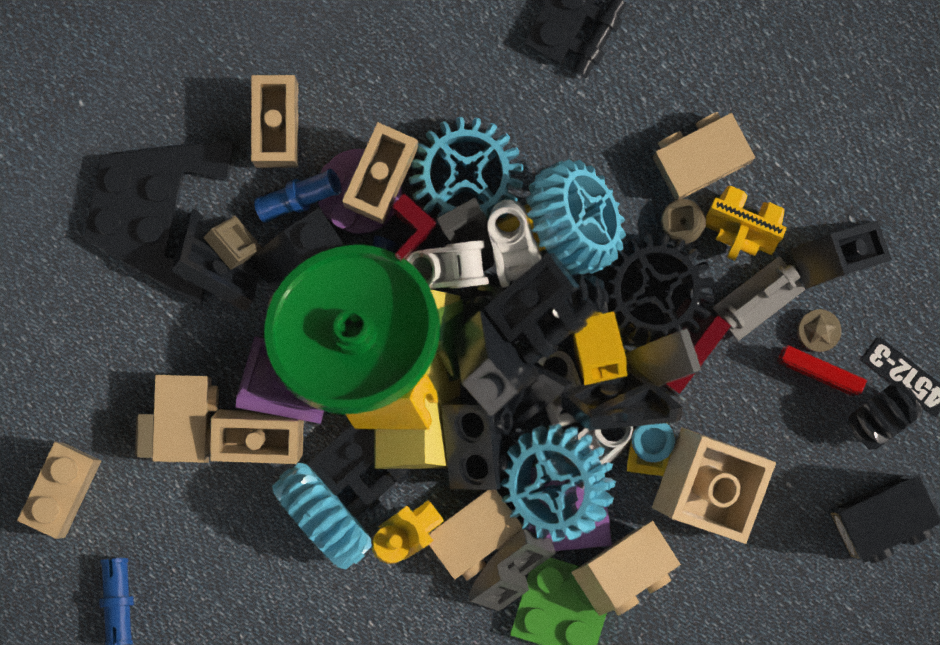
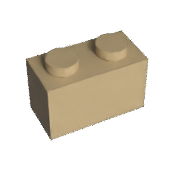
M252 75L251 161L256 168H298V82L295 75Z
M718 112L713 113L696 123L697 131L685 137L679 131L658 142L660 150L655 152L653 159L675 200L689 196L751 164L755 159L732 113L722 118Z
M377 123L342 200L344 207L384 225L417 152L418 140L381 123Z
M155 375L153 461L209 463V454H211V411L218 410L219 402L218 386H211L212 378L208 376Z
M219 409L211 418V461L297 464L303 455L304 421L252 410Z
M54 442L17 521L55 539L65 538L102 460L65 443Z
M487 490L430 532L429 535L434 541L429 546L454 580L460 575L469 580L487 565L483 558L495 549L499 551L502 546L522 530V524L517 518L510 517L512 511L505 502H502V497L496 490Z
M651 521L633 530L571 573L599 616L613 610L619 616L639 603L636 595L647 589L651 594L669 583L671 578L668 573L681 564L654 521Z

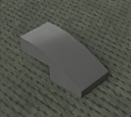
M475 198L437 218L444 234L452 244L484 241L485 248L481 250L483 272L495 266L493 247L488 232V218Z
M688 329L670 334L625 354L626 363H629L658 387L701 371Z
M526 529L518 532L500 548L482 570L468 594L470 602L500 611L526 593L529 587L525 575L556 554L552 539L547 537L543 539L537 538L536 533Z

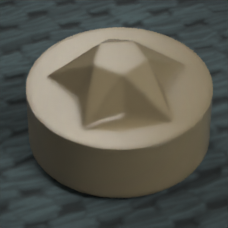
M678 199L671 202L664 209L661 216V226L663 231L673 241L677 242L681 238L687 244L697 240L702 235L706 226V218L702 209L695 202L688 199Z
M823 309L813 310L800 319L797 326V336L802 346L807 350L817 353L825 352L832 349L840 340L841 324L838 318L830 311Z

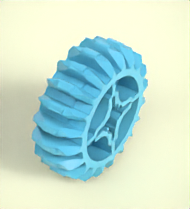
M458 117L456 119L457 131L451 132L448 123L443 121L440 123L443 137L439 139L431 130L426 133L427 140L432 144L431 148L418 143L417 153L425 157V159H413L410 168L422 171V174L409 177V183L413 186L423 185L424 188L413 194L414 200L418 202L429 198L430 202L422 210L427 215H430L437 208L440 210L438 218L457 208L447 203L450 198H454L461 192H468L484 203L480 207L489 220V213L498 202L503 200L517 201V198L507 191L508 189L521 190L523 186L522 181L511 178V175L523 172V164L509 163L510 160L515 159L519 155L518 148L503 150V147L510 141V136L505 133L497 140H494L492 137L496 133L497 126L493 123L488 126L485 133L479 132L481 127L480 118H474L472 130H464L465 121L463 117ZM459 142H473L486 148L474 156L464 157L449 146ZM440 155L450 169L451 175L444 183V187L436 193L431 182V169L435 159ZM496 157L501 167L502 181L494 195L482 179V172L489 166V162ZM456 164L466 170L477 165V172H474L476 185L468 180L456 184V178L459 177V171H456ZM503 213L498 217L503 219L507 216V213Z
M570 159L564 162L559 161L536 175L535 181L529 185L531 195L526 198V201L531 207V211L527 213V216L533 220L534 228L532 232L537 233L540 239L539 247H545L548 253H554L572 275L579 273L582 275L587 273L593 274L618 259L617 250H623L621 239L626 236L625 231L621 227V223L625 219L618 211L620 203L615 202L612 196L613 188H607L605 185V177L603 175L596 176L592 165L585 166L581 160L572 162Z
M554 424L548 430L545 426H539L533 429L532 434L526 433L520 436L518 440L519 445L515 444L507 451L512 461L508 460V467L503 470L509 474V477L504 478L500 484L505 488H509L510 493L503 496L502 502H513L515 506L510 517L517 518L521 515L524 518L522 529L529 530L536 526L537 538L543 539L550 533L553 542H560L565 536L569 540H575L581 536V532L589 533L595 529V521L600 522L606 517L607 513L603 507L611 505L614 499L606 490L613 488L616 483L615 480L606 478L604 474L612 469L613 464L607 462L601 464L598 458L603 455L605 448L598 447L592 450L589 447L592 443L591 435L587 434L578 440L577 427H570L564 432L561 424ZM563 455L568 457L577 467L570 466L565 461ZM537 456L539 463L535 466L538 475L536 481L531 484V467ZM570 479L569 482L563 485L555 486V484H553L550 486H544L546 483L552 480L563 481ZM584 482V498L579 510H577L575 502L579 500L576 490L578 484ZM539 499L544 500L549 505L550 509L545 507L539 501Z
M297 463L293 468H288L279 476L280 479L272 485L275 497L297 525L334 565L346 570L366 556L365 553L372 547V538L348 511L342 501L332 493L307 464Z

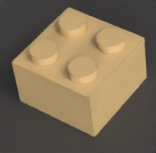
M681 427L652 508L672 519L746 544L776 462Z

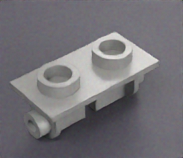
M779 256L712 308L719 317L731 325L729 330L739 341L806 289L798 280L800 275L792 265L787 266Z

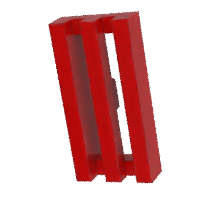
M789 345L782 348L777 360L778 364L850 396L862 394L867 380Z

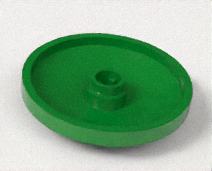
M348 245L332 248L312 256L297 266L283 280L270 302L265 320L264 334L270 362L280 380L293 395L306 404L323 411L338 414H358L385 407L400 399L417 385L435 357L440 337V318L436 301L428 283L410 262L405 259L399 261L394 256L395 253L383 248L366 245Z

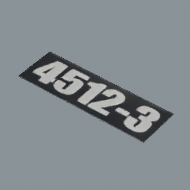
M879 337L862 361L891 383L902 381L918 397L920 405L937 417L940 413V383Z

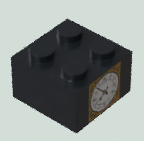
M903 475L827 511L848 557L863 560L864 563L870 561L871 564L895 554L892 547L901 542L902 544L909 543L910 545H915L934 536L932 528L940 525V517L920 475Z

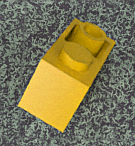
M614 311L604 314L596 312L586 320L588 325L578 334L572 332L575 360L584 385L627 376L626 356Z

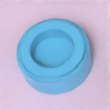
M667 423L641 425L635 427L631 442L635 453L641 459L648 462H659L666 459L673 451L675 436Z

